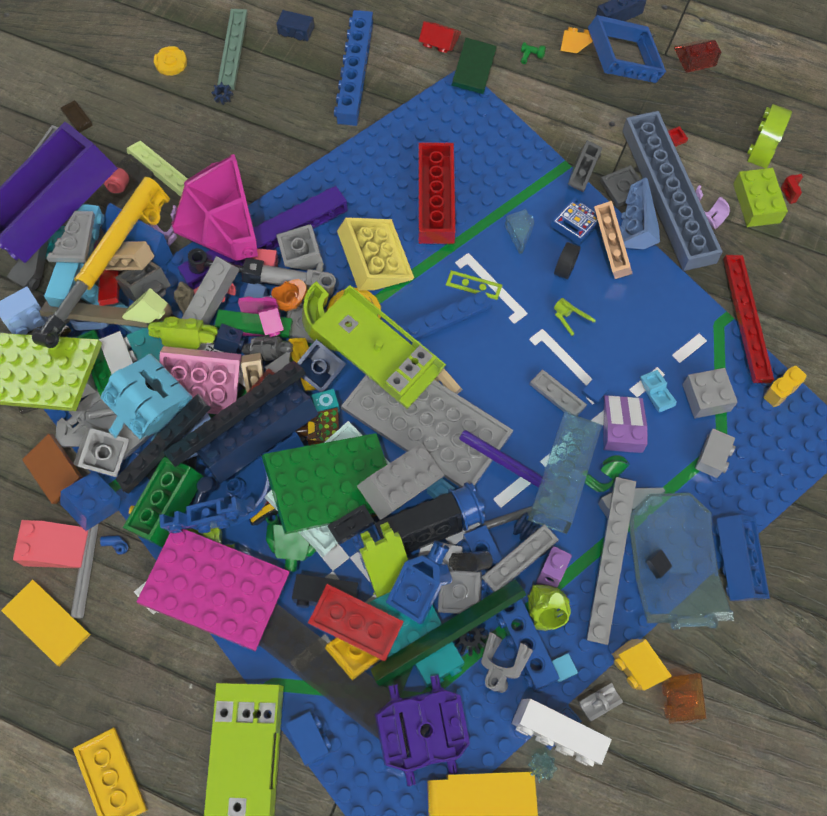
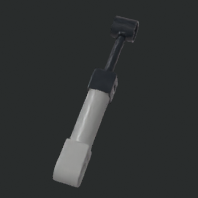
M199 248L192 249L188 253V267L195 274L205 272L207 267H210L214 261L208 260L205 251ZM245 258L244 266L233 264L240 269L238 273H242V282L261 284V282L282 285L285 281L300 279L307 285V291L317 281L329 293L328 297L334 293L336 279L333 274L323 272L322 262L317 264L316 270L308 269L307 272L264 265V261Z

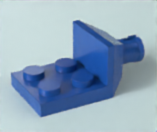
M434 541L427 555L416 557L404 563L386 601L387 604L419 624L424 623L441 586L451 584L453 580L448 565L443 562L449 547L446 545L442 547L443 543Z

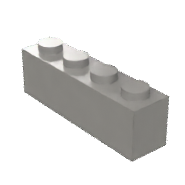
M216 256L181 319L194 318L196 320H203L204 325H209L240 269Z

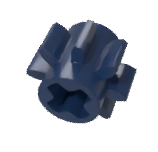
M222 82L220 85H214L215 89L211 93L213 96H216L214 98L215 102L221 101L222 105L225 102H231L230 97L234 95L232 91H229L231 87L229 85L225 87Z

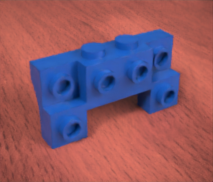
M248 496L242 500L237 497H231L232 501L223 497L186 506V514L176 511L173 517L164 514L159 515L160 528L168 530L169 533H180L182 529L190 528L198 530L199 533H208L213 528H228L230 524L237 523L238 516H245L248 512L255 511L254 498Z

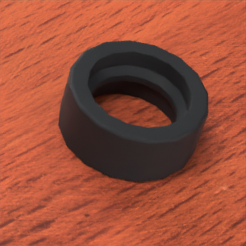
M570 242L565 244L554 271L555 275L565 279L569 278L578 258L580 246Z

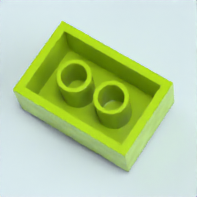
M774 169L740 171L733 185L746 226L753 227L781 223L788 210Z

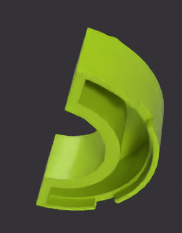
M772 104L770 108H766L763 114L765 120L761 121L757 130L760 131L755 145L751 144L747 152L750 155L747 162L765 169L769 166L791 117V110Z
M316 281L305 295L302 323L305 331L313 341L317 339L328 349L337 351L311 329V326L324 314L323 308L327 305L329 293ZM351 323L345 324L347 327L352 326Z

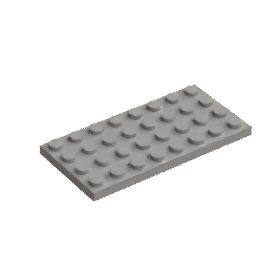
M365 375L341 406L342 410L406 452L422 443L445 475L444 477L460 488L464 487L466 482L469 484L473 483L475 487L493 461L459 439L462 432L467 430L498 450L502 449L513 433L511 428L435 380L406 409L371 378Z

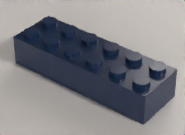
M293 383L196 453L217 481L222 483L319 414L311 398Z

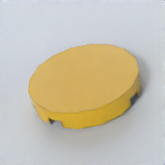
M175 46L160 49L159 53L155 54L153 60L156 70L164 75L179 74L187 66V58L184 51L179 50Z

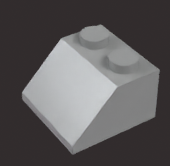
M311 224L277 234L286 267L308 270L316 268L319 262L323 263Z
M86 426L74 465L117 477L129 439L120 436L114 438L110 433Z

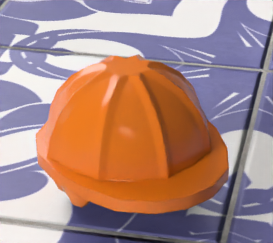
M300 279L285 281L281 286L274 287L271 295L272 298L277 300L280 310L291 311L297 309L303 302L307 293V285Z

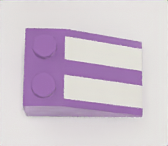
M605 395L603 450L643 453L647 446V421L643 398Z

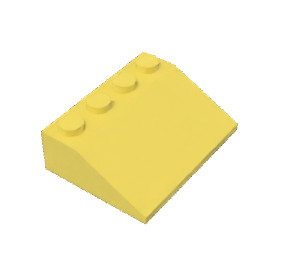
M344 219L337 233L358 290H377L414 279L392 219Z

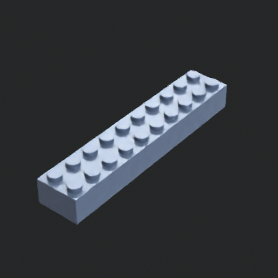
M659 111L626 118L623 134L642 177L648 179L653 203L682 270L687 271L716 264L722 254V249Z

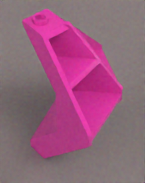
M233 154L220 162L211 163V165L184 182L185 186L172 222V228L174 233L238 261L257 257L258 253L237 160Z

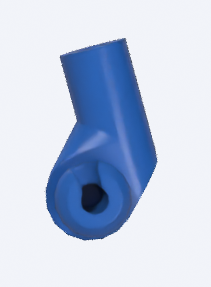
M101 536V546H112L119 555L125 554L128 551V544L121 536Z

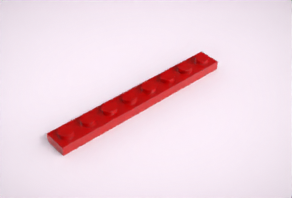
M726 255L723 260L753 383H771L774 377L743 255Z

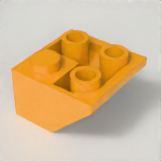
M568 27V30H564L561 51L578 53L592 43L593 40L589 30L584 29L583 33L578 32V28Z

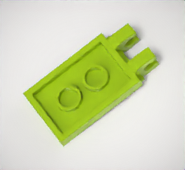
M388 522L380 525L384 538L377 542L373 541L368 531L360 534L365 547L359 549L377 598L391 592L404 563L408 561L399 533H394Z

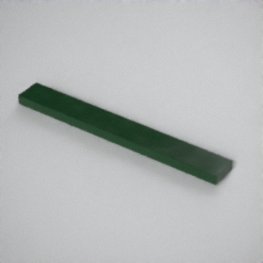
M516 579L388 657L385 661L370 668L378 686L383 685L526 596L524 589Z

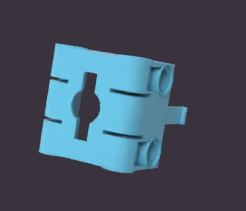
M148 354L131 365L114 372L110 376L100 398L117 415L109 429V433L114 438L118 437L124 424H126L139 439L155 433L151 439L152 441L190 402L192 395L152 354ZM145 381H146L155 391L149 389V388L146 386Z

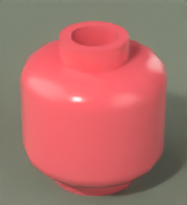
M118 168L104 182V185L111 193H122L129 183V175L122 168Z

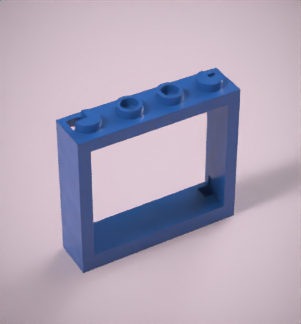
M597 15L588 26L604 73L657 83L665 74L666 70L649 27ZM608 36L636 42L645 65L616 59Z

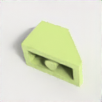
M149 288L129 306L122 317L126 320L150 323L154 319L159 320L165 314L164 308L168 303Z

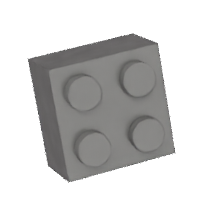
M725 368L690 374L683 383L694 419L730 412L737 404V399Z

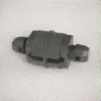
M269 335L252 338L251 343L242 346L243 354L261 353L262 361L267 362L276 360L286 352L293 351V344L291 342L283 341L279 336L269 337Z

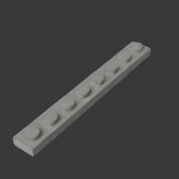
M618 477L614 481L586 637L587 641L608 645L636 481Z

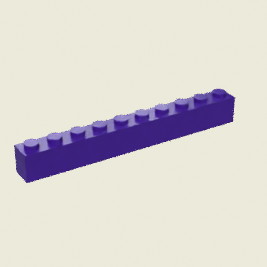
M334 186L285 212L279 213L276 217L262 222V224L253 228L257 249L274 250L279 247L277 234L310 224L314 229L347 212V200L339 189ZM213 250L205 252L208 260H214L217 256L235 265L243 266L245 259L235 261ZM188 261L178 266L181 277L192 290L200 286L210 268L207 267L206 271L201 274H195L189 270Z

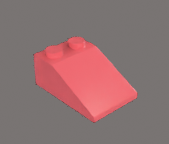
M21 520L13 560L22 566L81 568L89 530L85 531L79 526L53 522Z

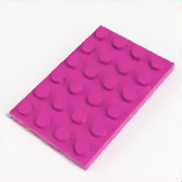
M182 529L180 533L169 534L136 602L139 605L256 651L290 571Z

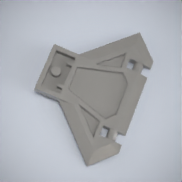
M97 389L95 393L88 395L79 403L76 411H69L72 417L67 421L63 418L57 421L55 438L62 447H79L86 426L109 433V429L117 417L116 414L94 419L89 418V411L109 408L100 398L101 396ZM77 422L79 423L77 426L72 428L74 424H76ZM124 424L118 435L129 439L123 460L129 457L154 433L139 439Z

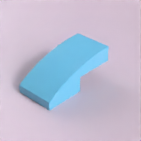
M658 370L640 377L651 402L659 413L676 406L677 401L667 389V382Z

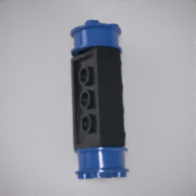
M466 482L464 487L454 491L448 489V494L439 495L434 500L422 502L416 507L402 510L394 516L384 517L376 522L375 525L352 537L356 551L360 554L359 549L365 547L360 534L368 531L373 541L377 542L384 538L380 525L388 522L393 532L399 533L405 552L409 554L433 544L434 541H440L462 532V529L467 531L471 525L476 523L484 524V504L481 499H477L473 483L469 484ZM361 557L360 560H361V562H362V565H363L364 569H366V568H365V565H364V563H363L362 557Z

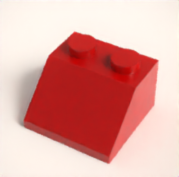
M424 21L419 42H422L424 47L432 48V46L438 47V51L447 53V51H453L461 31Z

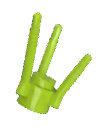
M561 298L554 306V310L557 311L555 316L560 319L571 336H574V332L563 316L568 317L574 311L589 321H596L564 298Z

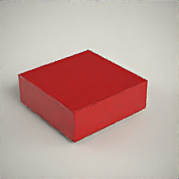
M680 126L668 130L675 147L688 141V137Z

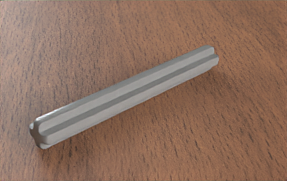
M98 524L88 531L82 566L78 569L71 617L76 619L84 617Z

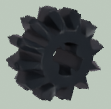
M478 626L454 640V642H457L455 644L456 649L462 647L461 655L465 653V650H468V656L472 657L473 650L475 653L480 654L479 647H486V643L483 640H487L488 636L481 634L485 631L484 627L478 629ZM466 634H469V636L472 634L474 636L472 640L473 642H470V640H468L467 642L465 640Z

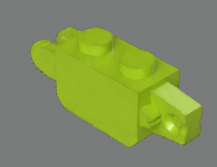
M166 317L163 322H150L148 325L149 336L161 338L162 344L167 347L196 350L200 347L201 343L214 342L215 336L218 334L217 327L204 325L203 320H196L194 318Z

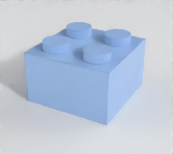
M28 287L0 301V318L12 334L26 335L33 329L43 326L48 317L40 315L41 306Z

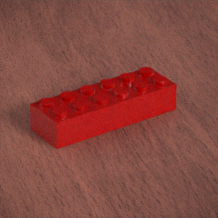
M419 143V244H454V143Z

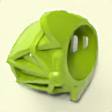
M533 585L527 597L529 614L534 620L533 624L536 630H553L565 625L571 614L569 598L556 587Z

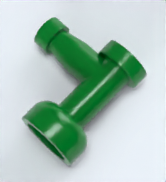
M523 42L521 47L523 56L520 62L526 64L530 53L537 54V58L543 59L546 46L541 45L538 48Z

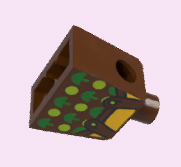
M338 408L319 411V415L307 422V425L297 429L296 433L299 437H307L309 445L324 443L340 429Z

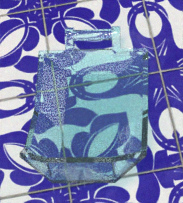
M691 493L649 494L631 513L629 521L635 578L646 622L670 623L672 630H678L680 627L708 626L709 628H717L718 621L734 620V612L729 607L719 577L712 534L711 512ZM662 549L672 567L662 578L656 579L645 561L656 550Z

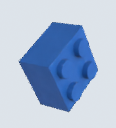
M93 471L61 491L60 505L87 531L119 511L120 496Z

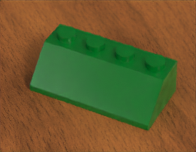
M164 457L122 528L163 548L170 533L168 530L160 528L159 515L164 514L173 517L176 511L185 513L187 510L186 506H189L198 490L197 482L204 476L192 467L182 463L174 467L168 458Z

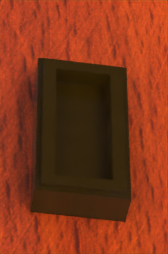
M75 100L61 107L63 114L79 133L93 126L90 119Z

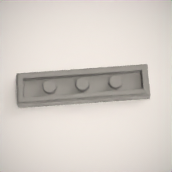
M544 524L483 575L482 579L493 592L497 591L517 577L557 543L559 539Z

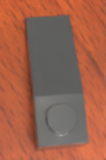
M588 140L585 142L574 163L567 185L584 192L602 147Z
M48 241L26 263L19 259L7 275V278L22 289L28 287L31 293L37 289L42 280Z

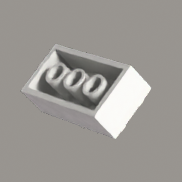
M521 699L511 723L517 726L516 731L526 736L535 735L537 736L535 739L537 742L546 746L555 745L557 752L566 756L570 755L573 757L575 755V760L586 766L602 765L612 740L532 699Z

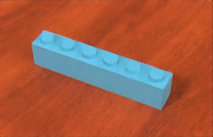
M83 204L77 211H93L95 214L88 259L94 251V244L99 238V229L103 225L105 218L99 206ZM56 262L44 295L50 306L59 307L76 283L74 278L80 273V269L85 263Z

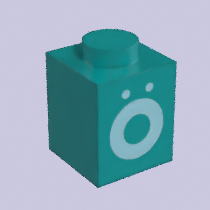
M334 389L311 395L317 412L338 408L340 413Z

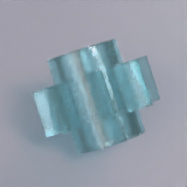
M544 752L542 756L536 753L533 756L534 760L528 764V766L532 767L530 775H535L539 782L544 777L549 781L553 778L552 773L558 770L554 766L555 758L548 756L547 752Z

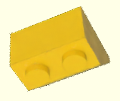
M630 639L612 653L615 658V665L619 670L624 671L628 677L626 680L633 689L644 691L672 676L646 639Z

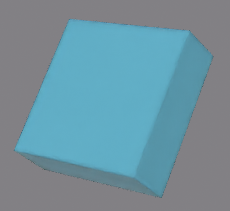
M569 653L552 661L560 677L557 681L558 683L578 674Z

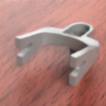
M490 632L481 660L482 665L489 669L485 684L492 691L503 693L508 688L506 679H515L520 676L533 650L520 643L515 665L511 668L497 666L492 662V657L502 639Z

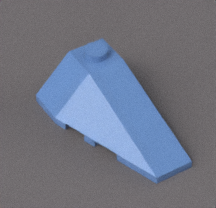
M645 177L630 186L626 200L628 204L626 212L622 213L621 216L623 221L619 227L625 248L646 249L660 242L659 225L649 182Z

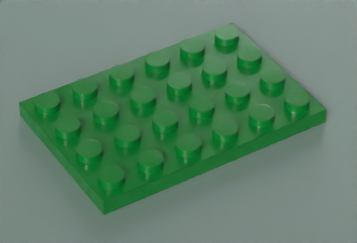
M376 433L263 454V463L285 535L330 525L363 504L370 515L376 514L357 487L366 478L387 465Z

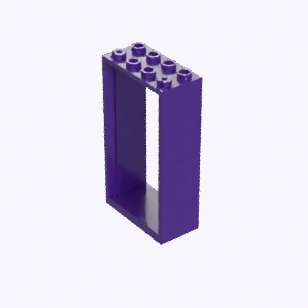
M64 122L0 186V248L5 249L16 261L20 259L26 263L73 215L74 211H77L118 168L90 140Z

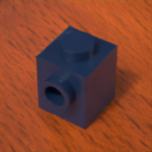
M221 324L213 349L224 353L236 354L237 349L241 350L245 340L241 338L243 331Z

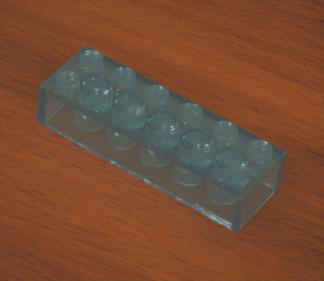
M564 412L528 517L529 521L540 525L545 524L548 528L565 534L568 533L573 523L601 431V424Z

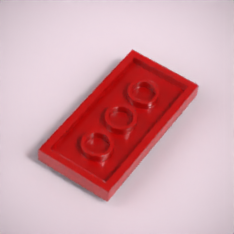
M329 584L326 585L308 621L309 624L383 661L386 660L404 622Z

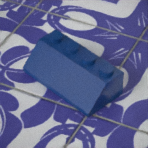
M109 203L107 206L104 223L101 228L104 235L122 210L112 203ZM139 219L123 241H146L154 254L151 262L161 267V269L173 257L164 234Z
M741 514L717 518L716 531L720 536L721 544L719 550L724 560L723 573L727 578L726 592L728 597H730V601L770 599L756 518Z

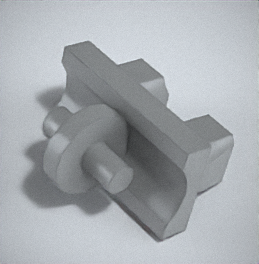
M610 683L578 702L589 722L623 703V700L616 692L613 684Z

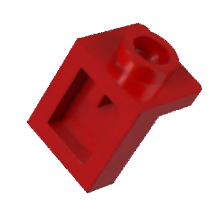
M802 174L788 176L781 186V190L789 204L796 203L802 194L801 187L799 186L803 178Z

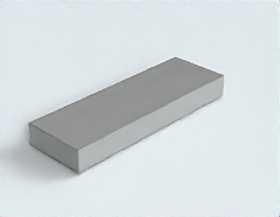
M543 369L530 382L534 389L573 420L587 406L586 403Z

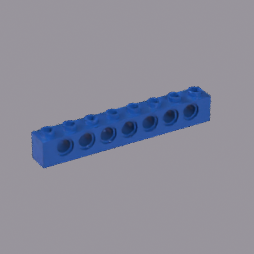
M354 10L353 17L349 18V27L351 29L347 30V39L349 41L345 42V52L347 53L343 55L344 67H341L342 80H339L338 89L340 93H337L336 96L338 107L335 106L334 117H337V124L357 126L373 28V12Z
M486 525L463 534L461 545L464 552L469 553L472 559L470 560V565L474 572H482L483 576L486 574L484 570L486 566L494 567L502 560ZM477 548H483L485 549L486 554L479 555L476 553L475 550ZM482 579V590H486L488 595L494 593ZM522 599L512 604L513 611L506 612L502 610L497 613L496 620L501 629L504 628L507 636H505L508 646L514 648L516 656H514L515 661L520 643L524 641L530 643L533 652L523 668L526 674L524 680L528 688L532 687L535 692L557 682L560 677ZM513 622L520 623L522 630L514 631L511 624ZM537 661L541 666V670H532L530 662Z

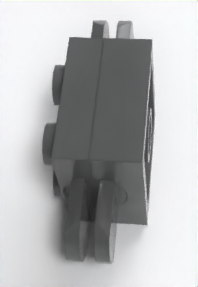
M151 261L143 270H125L115 277L125 296L134 302L149 288L162 298L166 294V289L171 286L161 267Z

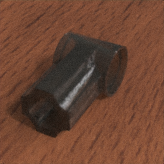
M488 551L455 552L449 558V566L452 567L453 571L476 572L489 569L492 566L493 559Z

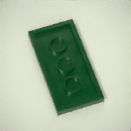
M465 38L451 86L484 94L497 46Z

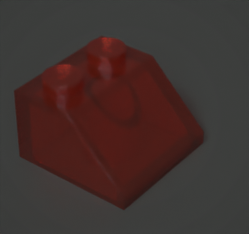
M704 39L674 47L686 73L716 66L722 53L716 40Z

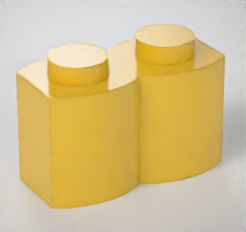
M797 366L789 368L781 378L773 382L763 398L773 407L779 406L789 395L798 389L807 375Z

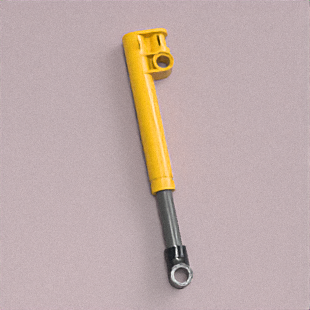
M149 177L143 178L80 269V273L74 278L76 283L54 315L49 316L42 328H37L33 332L32 340L35 344L47 348L56 347L59 342L58 335L66 325L64 323L85 291L87 289L91 290L138 219L150 225L159 223L161 208L164 203L170 201V198L156 181Z

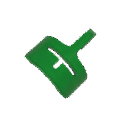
M613 455L603 461L602 464L604 466L601 468V471L612 478L609 483H600L590 474L583 476L577 474V477L593 490L604 492L613 485L615 478H619L630 465L625 457Z

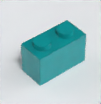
M453 642L414 666L428 688L432 685L430 676L439 674L440 684H442L444 677L449 674L453 677L462 671L461 667L464 666L465 662Z

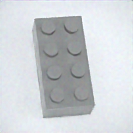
M420 443L366 478L357 487L381 520L445 475L425 446Z

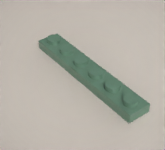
M231 9L217 83V85H220L222 82L225 87L229 85L231 87L230 90H235L248 16L246 9Z

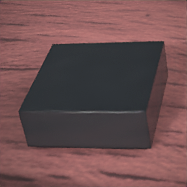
M662 549L656 550L645 561L656 579L662 578L672 567Z

